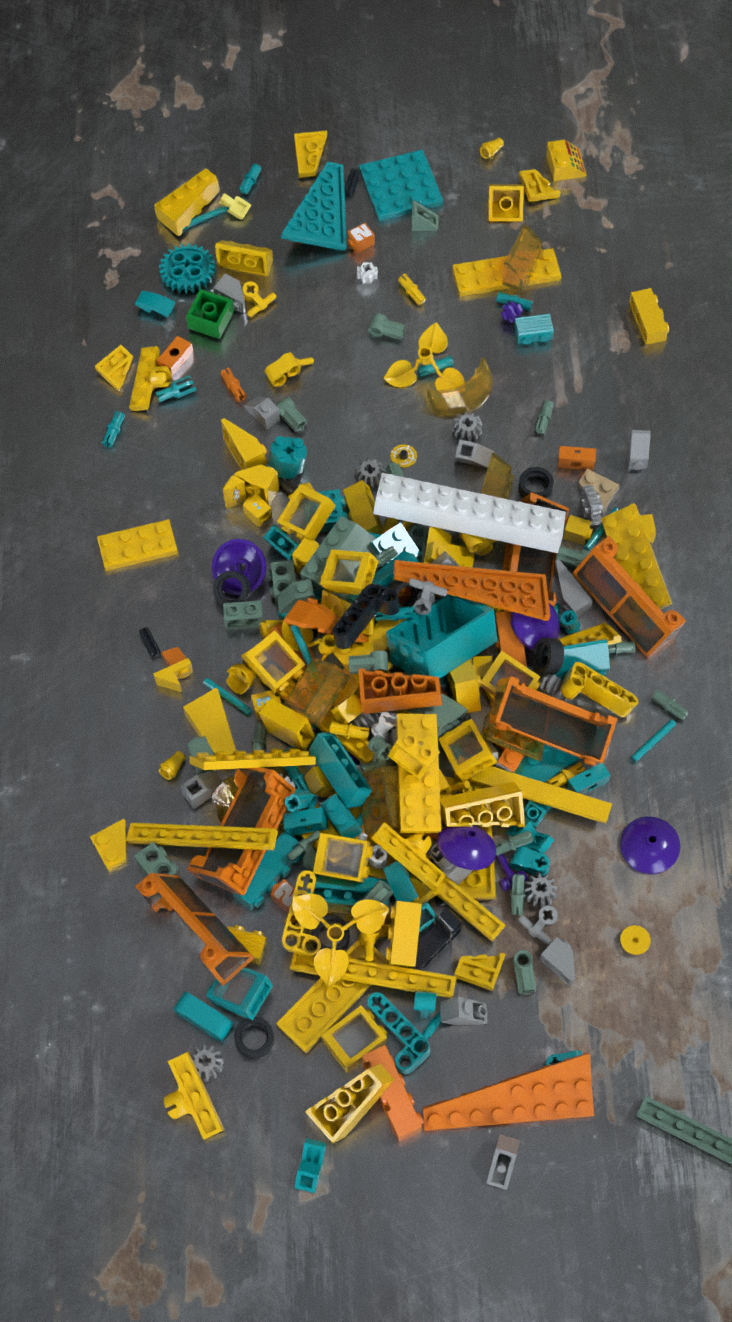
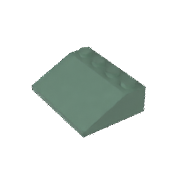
M341 516L300 572L301 579H311L314 590L322 594V590L326 589L320 585L321 575L324 572L326 560L331 549L368 552L375 557L376 552L369 543L377 538L357 523ZM341 561L335 581L354 583L360 562ZM330 592V593H332V594H334V595H336V596H338V597H340V598H342V599L348 601V599H347L346 597H347L349 594Z

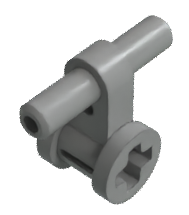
M413 578L409 581V586L422 589L414 603L415 611L420 615H427L431 611V605L435 601L434 593L445 597L448 592L447 589L435 586L434 583L429 581L423 582Z
M542 907L539 911L540 919L535 925L524 915H521L518 922L529 930L531 936L537 937L546 946L553 942L542 929L546 925L554 924L557 921L558 912L554 907ZM552 910L554 918L552 920H545L544 911L549 912Z

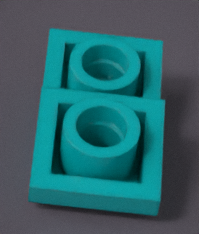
M141 291L135 305L149 313L154 310L168 318L176 302L156 293Z
M529 801L524 809V820L530 821L537 828L551 807Z
M395 861L383 868L396 901L411 902L419 897L409 879L411 876L407 868L400 862Z

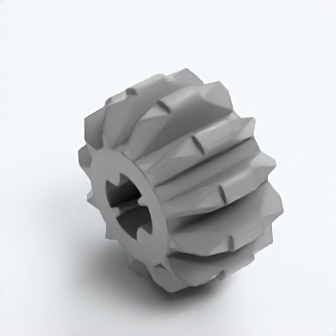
M465 411L464 415L458 414L457 418H454L452 431L455 433V438L469 442L471 439L476 441L477 437L482 434L483 424L479 416L474 417L473 412L468 415Z
M367 458L366 462L360 460L359 465L355 467L354 478L357 482L363 480L373 489L374 485L379 487L381 475L385 473V469L382 468L381 462L377 463L376 459L370 461Z
M543 674L538 680L541 684L537 690L559 700H565L566 697L560 691L563 682L561 678L556 677V675Z
M362 712L351 723L354 726L370 728V733L372 726L379 722L381 714H363Z
M537 873L536 878L531 875L529 881H526L524 884L526 887L524 894L528 895L526 901L530 902L533 900L534 907L537 906V903H540L541 908L545 906V903L551 905L552 899L557 898L555 892L558 891V886L554 885V879L548 880V874L544 878L541 877L540 873Z
M202 1045V1051L196 1047L194 1049L196 1055L190 1054L200 1078L202 1079L204 1076L206 1082L209 1081V1075H212L214 1079L217 1078L215 1071L222 1072V1067L219 1065L224 1063L223 1059L219 1058L221 1052H214V1046L207 1050L206 1045ZM207 1059L209 1062L208 1066L204 1067L202 1064L204 1063L203 1060Z

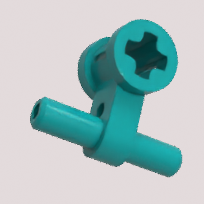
M556 603L553 608L558 615L560 627L564 628L565 632L569 635L579 632L581 624L577 614L572 610H567L559 615L561 605Z

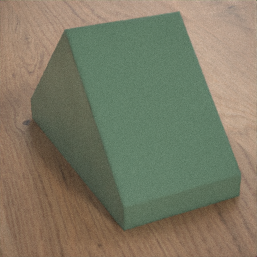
M415 200L412 201V231H437L438 215Z

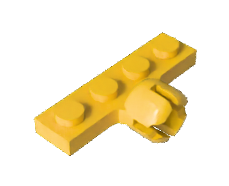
M158 346L141 348L129 405L132 411L148 410L153 389L169 387L171 384L170 382H165L172 380V373L168 367H157V359L160 354Z
M384 822L371 839L434 891L446 874L426 857V853L432 845L430 836L428 835L423 841L421 838L425 833H411L407 839H404Z
M189 1052L169 1060V1066L175 1076L179 1089L166 1095L163 1099L165 1108L176 1104V1107L167 1112L172 1119H177L183 1115L191 1114L203 1139L223 1131L224 1127Z

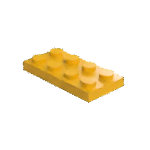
M169 519L97 536L105 571L178 554Z

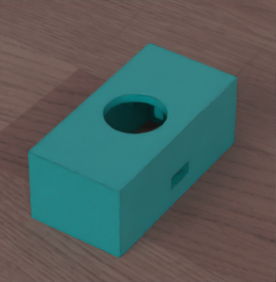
M603 763L597 764L568 779L567 788L570 791L585 795L608 783L610 773Z
M322 807L286 813L283 816L284 829L291 836L329 829L328 816Z

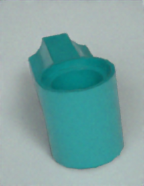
M296 789L295 793L286 797L284 804L287 806V810L291 812L313 809L317 803V795Z
M415 992L414 1010H416L415 1012L420 1018L427 1019L435 1012L437 993Z

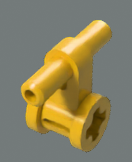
M251 281L244 284L242 291L244 300L255 304L253 308L246 312L249 318L259 311L266 309L267 305L277 297L272 292L262 299L258 294V285Z

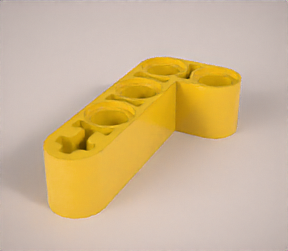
M576 662L566 673L560 688L562 695L567 699H574L580 692L621 717H627L638 704V699L633 693L581 662Z
M305 870L299 874L293 897L313 894L316 884V877L313 872ZM306 877H310V881L312 883H308L306 891H304V881L302 880H305ZM291 901L282 936L283 948L289 952L313 957L320 950V940L315 936L303 933V926L291 924L290 920L295 916ZM294 936L297 939V943L294 946H288L285 942L287 937ZM309 941L315 942L317 949L315 951H308L305 947L306 943Z

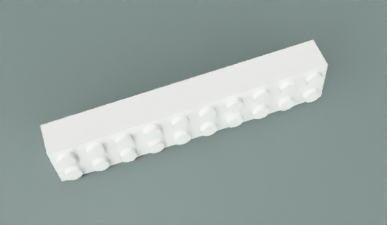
M382 473L373 514L558 553L563 537L566 512Z

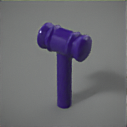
M500 854L499 856L496 855V858L506 877L500 879L499 884L501 889L507 892L512 889L514 873L504 854ZM520 870L518 873L515 872V874H522L525 876V884V882L527 881V876L525 872L522 870Z

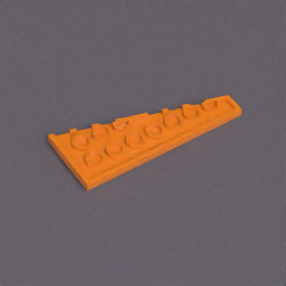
M394 561L395 580L409 583L411 578L423 582L429 581L434 583L435 586L447 589V594L549 621L550 608L545 574Z
M584 1052L582 1055L573 1058L569 1057L553 1065L549 1064L544 1066V1068L501 1080L499 1083L481 1087L479 1090L470 1093L466 1092L461 1094V1096L424 1106V1130L594 1116L589 1052Z

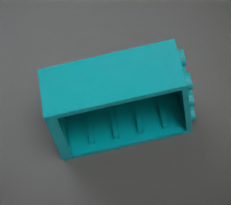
M450 594L436 600L431 605V611L427 615L416 613L414 619L408 618L386 632L391 664L412 675L439 677V679L498 641L493 608Z

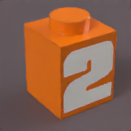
M363 223L348 231L347 244L358 254L374 245V233L366 223Z
M506 746L493 767L514 773L524 756Z
M283 879L281 883H276L271 889V900L286 913H289L295 888Z

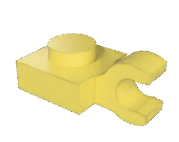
M225 193L219 201L221 205L229 207L228 212L240 220H243L251 206L250 203L236 196L235 199H232Z

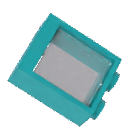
M244 967L224 986L215 979L209 987L206 996L214 1005L253 1021L273 984L266 975Z

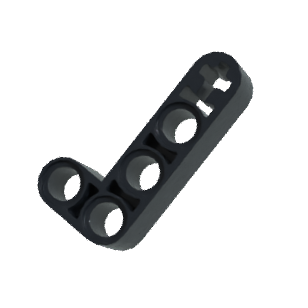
M378 584L367 585L333 627L336 646L339 649H347L352 646L377 612L386 615L397 614L400 610L397 592Z
M448 907L444 909L436 918L435 925L418 941L415 967L404 968L423 970L461 932L463 921Z

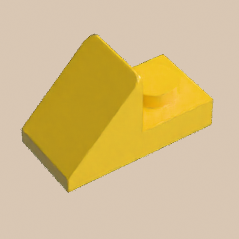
M189 658L153 673L156 684L182 692L178 679L186 678L190 673H193L192 664Z

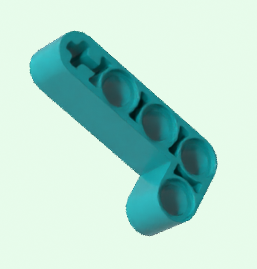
M379 992L372 993L367 1000L369 1010L404 1046L396 1055L395 1064L401 1074L408 1075L430 1055L429 1042L383 994ZM374 1002H381L384 1011L382 1012L381 1008L378 1005L374 1006ZM390 1015L397 1016L395 1022L390 1023L386 1020ZM410 1030L411 1035L405 1038L401 1036V1032ZM423 1044L426 1046L423 1052L415 1051L417 1045ZM403 1059L411 1061L407 1067L400 1066V1062Z

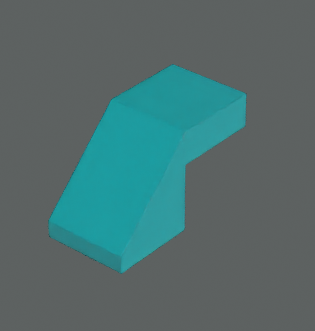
M526 820L525 827L511 825L506 832L507 836L511 835L513 837L530 831L533 836V842L523 846L542 854L554 842L551 835L537 832L530 821Z
M306 1138L294 1188L311 1193L316 1192L327 1143Z

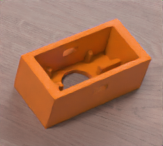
M177 336L157 359L158 367L167 366L173 376L192 354V343ZM176 349L180 351L177 356H171Z
M559 446L557 468L589 469L594 471L596 461L595 448Z

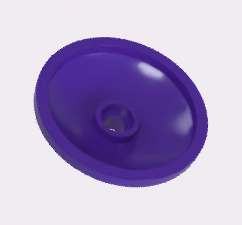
M233 539L225 542L218 548L212 560L214 580L223 572L237 571L243 573L248 578L251 584V592L261 585L266 575L267 566L263 552L256 544L245 539ZM242 564L245 565V570H244V571L241 570V565H242ZM229 578L223 583L222 590L232 595H241L242 584L236 578Z
M550 603L549 621L511 611V624L516 637L524 646L531 650H534L536 642L541 637L557 639L559 637V618Z
M647 816L635 819L626 826L621 836L620 849L623 858L633 869L645 874H659L667 871L675 864L680 854L681 844L676 830L668 822L657 817ZM649 838L655 839L656 842L651 843Z
M476 825L472 827L445 826L437 838L438 849L443 857L450 863L463 869H484L493 863L497 854L493 839L486 831Z

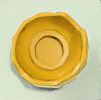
M235 663L227 670L229 676L226 679V683L236 694L242 695L252 687L254 676L246 665Z

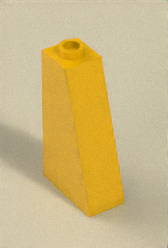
M217 688L183 707L185 716L199 737H206L214 755L216 751H226L227 754H234L236 748Z

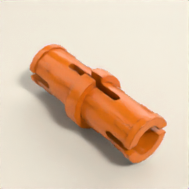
M226 368L227 373L223 369L220 375L226 382L227 389L233 393L237 402H241L240 398L242 401L245 400L247 395L241 388L240 381L234 377L230 368Z

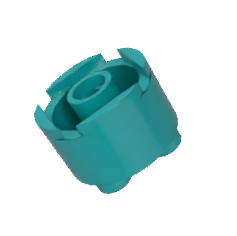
M282 436L275 438L270 448L268 466L277 471L278 477L292 479L299 473H303L307 456L304 441L300 438L295 439Z

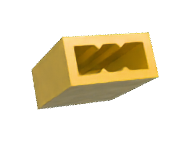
M271 698L262 706L259 714L269 734L295 748H300L301 751L308 749L316 737L307 717Z

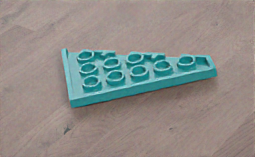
M326 163L282 232L281 239L345 251L347 240L344 169L342 164Z

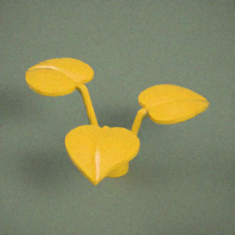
M438 323L431 325L421 335L418 342L419 358L416 359L414 368H412V364L409 361L399 360L390 366L384 376V380L388 384L398 388H406L416 381L417 376L414 371L417 370L419 363L423 365L432 364L440 376L435 381L436 390L440 394L451 396L465 391V380L458 370L449 367L442 374L433 360V353H442L448 346L447 336Z
M283 621V640L292 650L300 651L290 628L292 624ZM299 627L307 647L319 644L318 649L323 654L317 667L319 673L326 656L330 655L336 648L334 636L327 634L323 639L318 638L317 641L311 642L313 640L312 629ZM355 641L354 643H356V644H358L359 646H361V644H362L363 642H356V641ZM302 674L297 682L301 695L311 703L321 701L323 697H320L311 674ZM321 677L325 689L328 692V680L325 677Z
M305 894L294 896L292 901L294 915L301 926L307 929H315L319 922H322L328 929V938L333 941L332 950L323 948L314 957L315 970L327 986L339 981L349 965L347 953L344 950H336V942L343 938L344 930L357 923V928L361 932L366 934L375 933L382 927L389 912V908L385 904L376 900L365 899L357 902L352 907L351 913L355 918L344 926L338 923L329 925L323 919L328 912L327 902L320 895Z

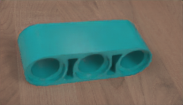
M184 991L173 1007V1010L178 1015L221 1042L234 1024L229 1018Z

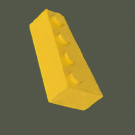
M205 168L154 205L157 219L177 236H180L185 226L188 227L194 216H198L202 212L203 206L208 205L220 192L217 176Z
M471 658L446 674L449 688L452 690L453 700L464 706L468 710L467 713L481 711L479 687L482 686L480 675H477L476 666L472 664Z
M515 782L440 798L441 819L447 827H472L473 825H481L482 827H490V825H500L501 827L517 825L518 827H525L522 791Z
M381 1064L367 1069L305 1112L329 1140L335 1143L349 1134L395 1079Z

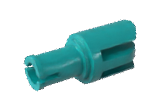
M191 375L170 382V387L155 392L158 401L161 403L172 397L178 399L197 391L196 387L190 388L194 385L193 380L188 381L191 379Z

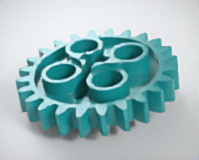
M190 243L187 244V247L181 244V248L174 246V251L168 249L169 254H163L164 259H160L161 264L159 265L160 277H162L163 282H166L167 287L171 286L172 291L178 288V293L182 290L185 291V294H187L188 290L194 293V289H201L200 286L206 288V282L211 283V278L215 277V260H213V255L209 254V250L204 251L203 246L198 249L197 244L193 247L190 246Z

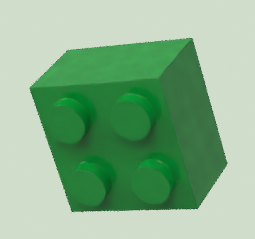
M200 289L186 315L188 329L220 339L234 313L233 300Z

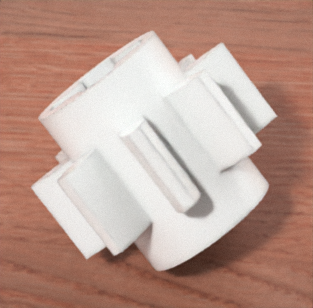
M363 262L361 267H357V279H361L363 284H372V281L378 278V267H374L372 262Z

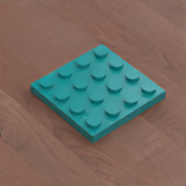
M423 149L359 165L360 174L378 221L412 213V201L414 200L427 209L441 206L444 203Z

